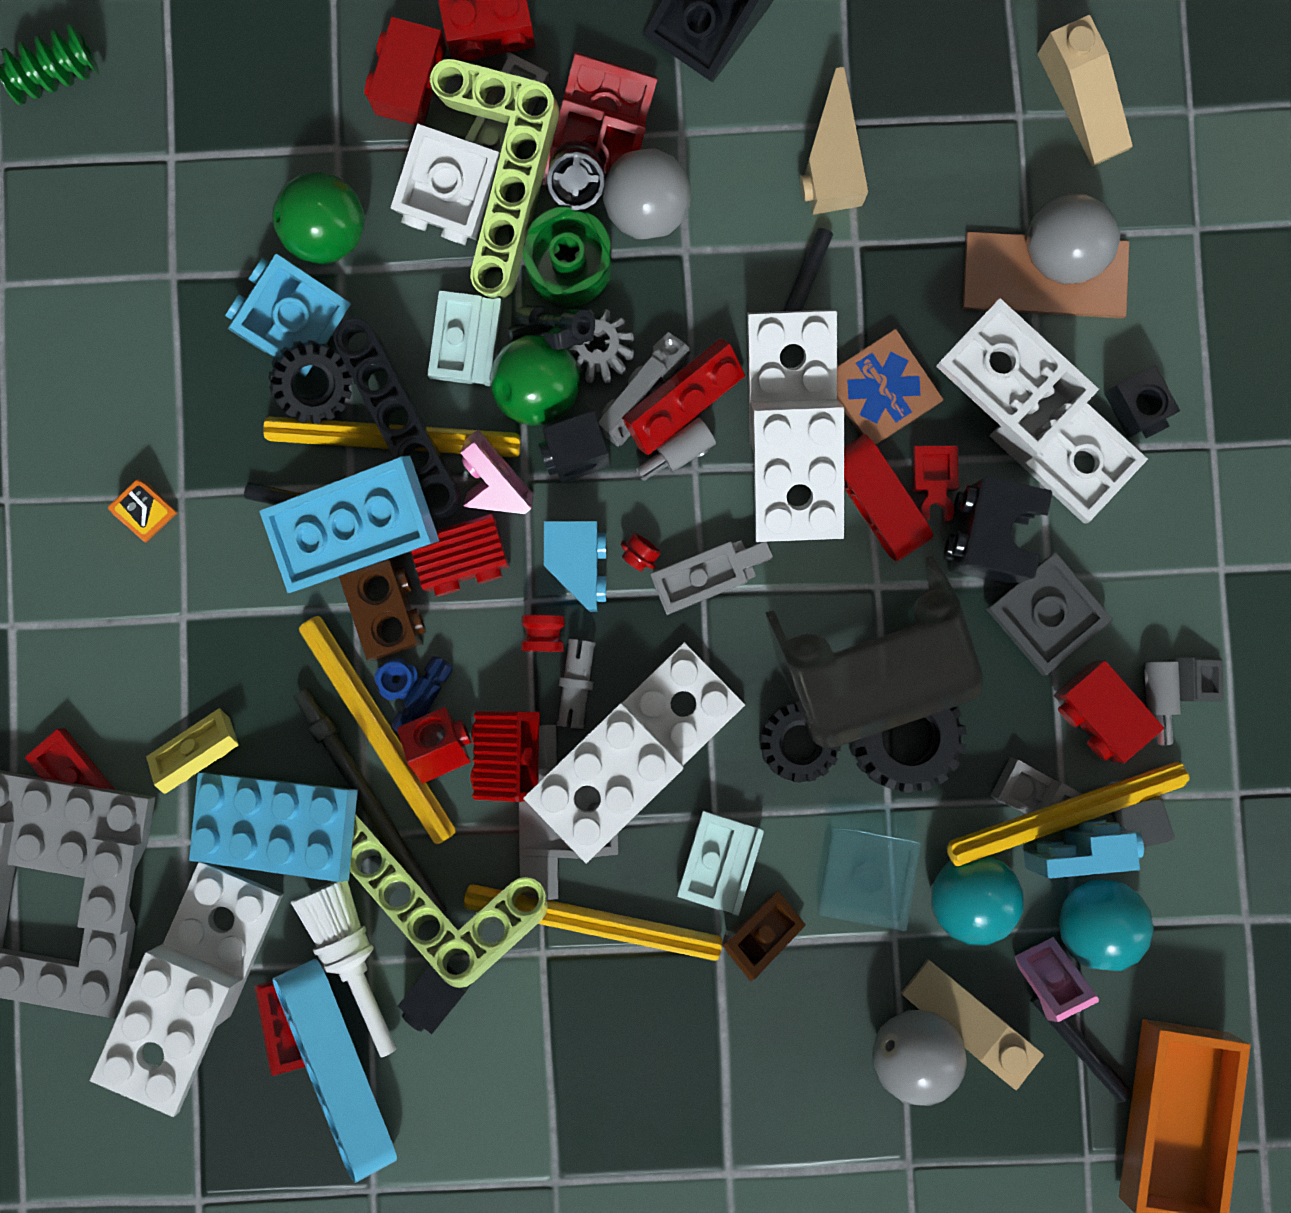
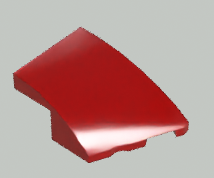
M575 51L542 185L548 186L547 176L551 156L559 146L566 142L579 140L587 142L596 148L603 159L604 174L609 172L611 166L623 154L640 150L646 131L645 121L658 80L657 76Z

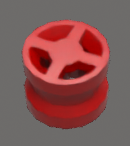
M521 616V625L526 629L525 638L521 641V651L564 652V642L560 639V630L565 626L564 616Z

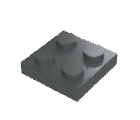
M1056 552L1038 565L1035 578L1015 584L986 608L1042 676L1048 675L1113 620Z

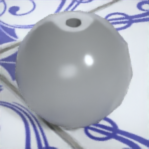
M642 149L623 154L611 166L605 179L603 202L609 219L622 233L638 240L658 238L671 234L683 222L690 207L691 185L686 170L674 156L660 149Z
M1066 193L1048 201L1034 215L1029 226L1026 246L1032 264L1045 278L1059 284H1081L1099 276L1112 263L1118 250L1120 231L1115 215L1101 200L1085 193Z
M921 1010L902 1012L889 1019L880 1028L874 1040L872 1056L876 1075L883 1088L905 1104L932 1106L942 1102L960 1086L965 1076L967 1059L963 1040L957 1029L935 1012Z

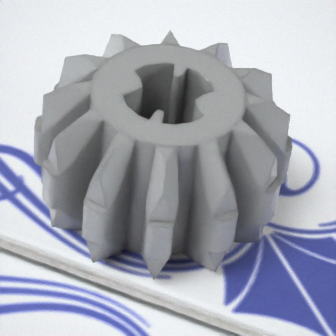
M588 309V311L591 312L592 315L594 316V313L592 312V310H591V309ZM607 309L602 311L600 320H595L594 341L599 344L605 340V352L596 349L591 353V341L585 342L583 345H574L567 348L575 358L580 373L585 368L587 369L585 379L588 383H593L596 372H601L604 383H609L611 381L609 369L612 368L618 374L623 375L626 372V367L621 360H632L634 357V351L626 347L634 341L633 333L622 332L626 325L622 317L610 324V311Z

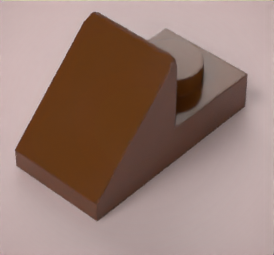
M776 891L769 895L743 922L725 931L722 947L749 981H753L806 924L782 894Z

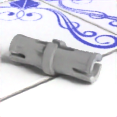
M568 639L564 678L560 677L559 686H562L563 689L556 726L570 727L571 722V728L584 729L585 727L584 719L588 690H593L594 683L589 680L595 642L582 640L581 647V641Z

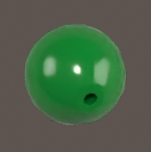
M312 172L296 176L283 186L273 206L274 229L283 246L300 260L318 264L337 262L356 248L364 231L365 215L357 193L341 178L327 173Z
M525 335L505 345L497 355L490 371V390L499 409L509 418L530 426L546 425L567 414L574 405L580 388V371L575 358L567 348L554 350L545 341V336Z

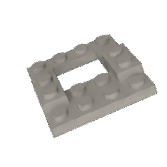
M0 770V998L112 1019L118 1017L124 1003L135 932V922L129 907L134 872L149 842L155 797ZM15 866L85 878L77 927L84 928L79 962L3 948Z

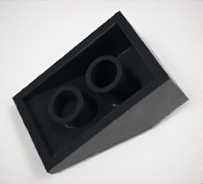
M662 0L643 35L709 81L714 82L769 9L773 0Z

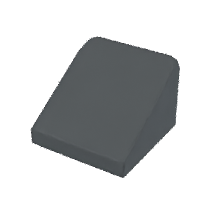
M1188 657L1168 659V662H1179L1181 701H1223L1222 658Z
M1156 796L1111 812L1114 822L1119 823L1120 827L1124 826L1127 831L1138 830L1141 833L1144 847L1175 840V835L1161 797Z

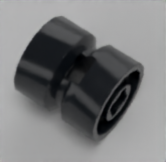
M575 140L566 142L556 149L551 156L547 176L548 189L553 199L562 207H572V210L586 209L596 203L602 194L605 183L603 159L596 148L587 142Z

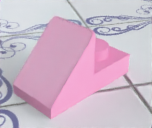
M479 429L466 438L461 450L463 455L462 462L472 476L477 479L482 477L483 480L466 493L463 506L520 514L528 512L532 507L533 492Z
M1054 937L1014 956L1019 970L1038 995L1047 1020L1059 1022L1099 1002L1096 993Z

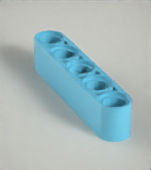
M316 958L274 977L273 985L340 1156L348 1174L356 1183L397 1161V1156L326 974Z

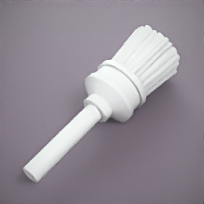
M348 881L329 882L291 901L292 906L316 945L313 952L314 955L318 956L324 972L339 974L342 982L348 981L380 1057H385L395 1052L397 1048L364 974L368 970L365 960L373 951L374 946L372 943H369L365 934L367 931L365 926L360 925Z

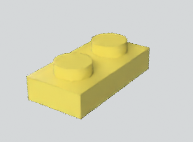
M219 708L147 755L146 758L154 785L166 794L237 747L239 744L230 718Z

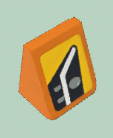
M142 479L135 480L108 506V510L146 543L177 514L176 510L149 482Z

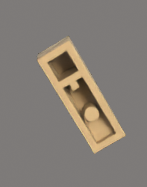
M1087 15L1050 32L1037 55L1091 166L1130 150L1133 145L1109 52L1091 16Z
M845 67L835 69L805 175L800 176L801 196L804 202L810 201L812 215L863 206L868 194Z
M929 959L926 960L901 992L905 998L921 1011L935 1012L952 1024L961 1036L965 1049L1015 1090L1020 1087L1044 1056L1033 1044Z

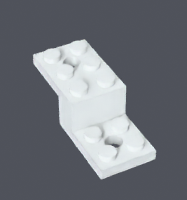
M1001 298L936 365L939 370L999 424L990 437L1046 489L1051 490L1053 495L1084 524L1090 522L1148 460L1087 403L1099 388ZM1000 351L1010 357L1012 368L1009 373H997L992 369L989 362L991 353ZM1078 451H1086L1094 458L1095 466L1091 473H1082L1075 467L1074 456Z
M835 309L747 313L749 443L754 456L756 542L844 539V407L837 400V311ZM789 344L800 345L804 351L803 361L794 368H787L780 361L782 349ZM798 484L808 486L811 490V496L807 503L802 506H793L788 503L787 493L791 487Z
M684 642L523 799L587 864L684 769L683 765L735 716L745 704ZM681 691L691 693L696 701L693 713L685 717L677 716L671 709L672 697ZM582 786H593L600 793V805L593 811H583L575 803V793Z
M198 862L164 943L147 951L143 957L90 1081L169 1116H176L180 1112L215 1028L228 1019L235 1008L283 894L215 864ZM218 907H226L232 911L234 925L230 930L224 931L215 925L213 915ZM147 1042H154L162 1048L164 1059L161 1065H150L144 1059L143 1047Z

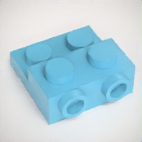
M275 254L270 262L264 258L260 259L248 278L255 286L247 298L238 294L225 316L232 320L227 329L264 353H268L278 359L282 354L280 350L285 346L288 349L294 346L293 342L301 341L302 343H308V340H313L319 344L326 345L351 303L278 254ZM312 365L301 368L298 373L306 376Z
M1091 819L1080 823L1079 828L1065 829L1067 845H1064V841L1059 840L1037 842V850L1024 851L1026 869L1046 878L1140 870L1139 858H1142L1144 855V843L1142 835L1138 830L1127 831L1124 826L1120 827V824L1117 822L1106 823V819Z

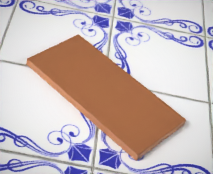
M966 233L962 309L988 311L1001 298L1017 313L1121 319L1126 317L1129 241H1119L1114 260L1099 276L1081 284H1059L1045 278L1032 264L1026 246L1027 235Z

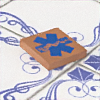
M896 329L837 367V400L844 407V412L859 434L869 436L875 445L944 400Z

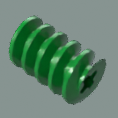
M72 23L66 24L67 39H64L55 29L50 30L51 45H47L39 35L34 36L36 50L33 52L23 41L19 42L20 57L16 58L7 48L1 49L4 63L0 64V80L17 105L20 106L26 103V93L33 99L42 97V87L49 93L58 91V80L66 87L74 85V74L82 81L89 79L90 68L99 75L97 63L85 38Z

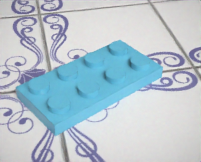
M410 455L399 457L259 511L287 593L316 585L439 541Z
M210 772L198 773L189 861L334 882L349 881L358 790Z

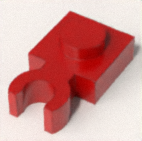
M958 445L914 446L912 448L913 492L925 491V499L921 502L919 511L926 521L930 518L929 508L932 504H937L943 509V521H950L954 516V505L950 498L947 497V491L959 489Z

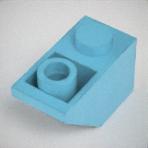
M544 521L545 568L589 612H598V602H606V576H598V559H606V532H598L597 521Z

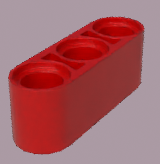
M863 434L844 446V490L889 557L894 562H898L931 541L934 536L930 526L871 438Z

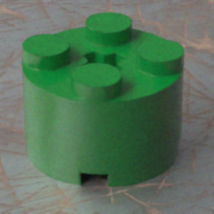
M572 207L550 209L532 222L523 246V259L529 280L535 291L558 308L580 306L599 296L609 283L612 271L610 239L603 224L592 214L572 210ZM568 253L571 258L575 257V260L568 263L566 260L561 259V255Z

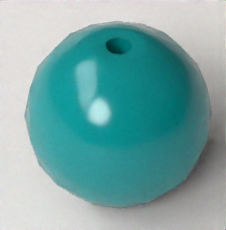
M989 855L961 866H955L949 860L931 886V908L938 924L952 938L968 945H989L1006 938L1017 925L1024 911V892L1016 873L996 857Z
M1088 880L1074 888L1062 904L1058 921L1061 940L1068 952L1078 962L1090 969L1123 971L1138 963L1150 948L1154 931L1151 910L1142 896L1127 884L1112 880Z

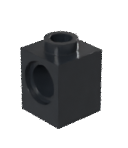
M1156 365L1116 384L1104 393L1127 438L1142 431L1146 439L1170 427L1167 418L1180 412ZM1137 396L1143 397L1149 402L1151 406L1150 415H1145L1138 410L1136 405Z
M430 964L397 1007L403 1011L402 1018L412 1028L420 1032L425 1029L432 1035L463 997L469 986L457 988L449 985ZM447 964V972L449 974L459 975Z

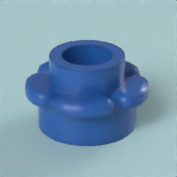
M402 658L388 659L385 665L380 666L375 673V683L379 687V693L388 700H395L396 698L407 699L415 682L418 680L416 668L412 664H406ZM395 675H398L401 678V681L398 684L393 682V677Z

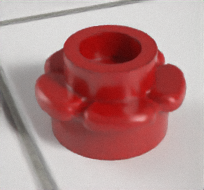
M633 532L627 542L622 540L620 545L625 550L622 558L629 565L641 572L645 567L650 569L657 567L655 561L660 556L661 551L652 542Z

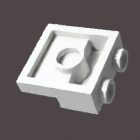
M417 124L391 209L403 215L401 223L413 228L426 231L427 225L431 224L442 228L441 237L462 245H466L468 238L478 241L501 153Z

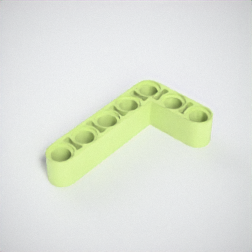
M445 59L434 66L430 75L432 89L443 103L457 111L508 124L470 276L472 284L477 291L491 299L495 297L504 299L513 292L523 258V246L532 223L559 118V106L552 91L547 85L539 81L455 59ZM454 76L463 77V85L459 91L453 94L445 93V85L450 78ZM502 87L505 89V96L500 103L495 105L486 103V96L492 88ZM544 98L548 100L547 108L542 114L538 116L527 114V107L533 99ZM522 142H536V151L532 157L528 159L516 157V150ZM515 183L524 184L525 194L523 198L515 203L507 202L505 194L508 187ZM505 225L512 226L514 229L512 241L505 246L496 245V231ZM494 267L501 268L503 272L501 284L496 288L487 289L484 284L486 272Z
M355 814L350 872L449 985L461 988L475 982L546 915L548 903L542 885L533 878L523 877L510 883L462 928L457 930ZM373 855L382 857L381 866L377 871L371 874L361 872L362 863L366 858ZM402 887L410 889V899L406 904L400 907L390 906L389 899L394 890ZM524 892L536 894L539 897L536 907L527 912L516 909L514 904L520 894ZM428 920H435L440 923V930L435 938L428 941L418 938V930L422 923ZM492 922L502 924L505 931L500 940L495 943H487L481 939L482 929L487 924ZM457 953L467 954L470 958V963L466 971L459 975L449 974L447 972V963L451 956Z

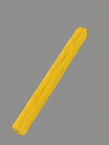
M269 416L265 418L263 425L264 438L269 441L389 449L376 423L321 420V423L313 424L309 420L303 423L296 418ZM389 424L392 430H398L405 426ZM427 427L440 453L461 454L465 439L477 431ZM479 430L502 457L519 456L521 438L518 433ZM419 447L414 449L413 451L428 452V449Z
M316 616L305 621L299 627L300 634L432 842L437 845L453 836L456 832L455 826L427 782L422 784L408 765L401 741L322 617Z
M1173 762L950 840L946 847L947 853L955 866H961L1182 788L1190 780V776L1182 763Z
M474 884L469 885L465 892L464 907L469 910L480 911L503 890ZM520 894L514 905L519 911L527 912L536 907L539 899ZM547 900L548 908L546 915L538 923L713 961L719 959L722 949V938L719 935Z

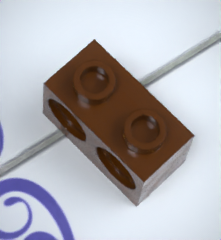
M388 559L339 576L366 660L377 661L423 645L420 634L426 633V627L419 609H411L406 593L412 592V585L405 567L398 568L395 562ZM384 577L389 584L388 594L383 599L374 601L369 594L370 584L375 579ZM398 618L403 626L402 635L398 640L388 642L383 636V626L388 620Z

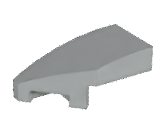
M1010 757L990 796L1023 814H1027L1082 795V793L1046 776L1022 761Z

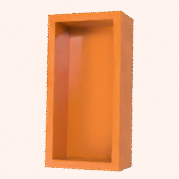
M1142 1019L1119 1198L1134 1213H1229L1250 1043L1230 1032Z

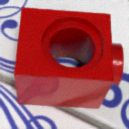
M446 707L397 727L406 761L422 784L471 763L466 749V745L472 743L469 732L463 720L454 721Z

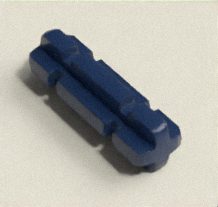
M438 656L431 657L424 669L426 674L419 677L402 705L405 709L403 712L399 711L392 722L391 727L396 732H398L397 727L426 715L442 688L439 686L442 681L446 682L453 670V666L449 662Z

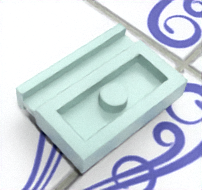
M439 291L428 368V377L430 379L468 384L478 383L490 386L489 376L496 357L503 302L501 298L495 297L491 299L483 298L480 295Z
M702 811L677 897L739 916L764 830Z

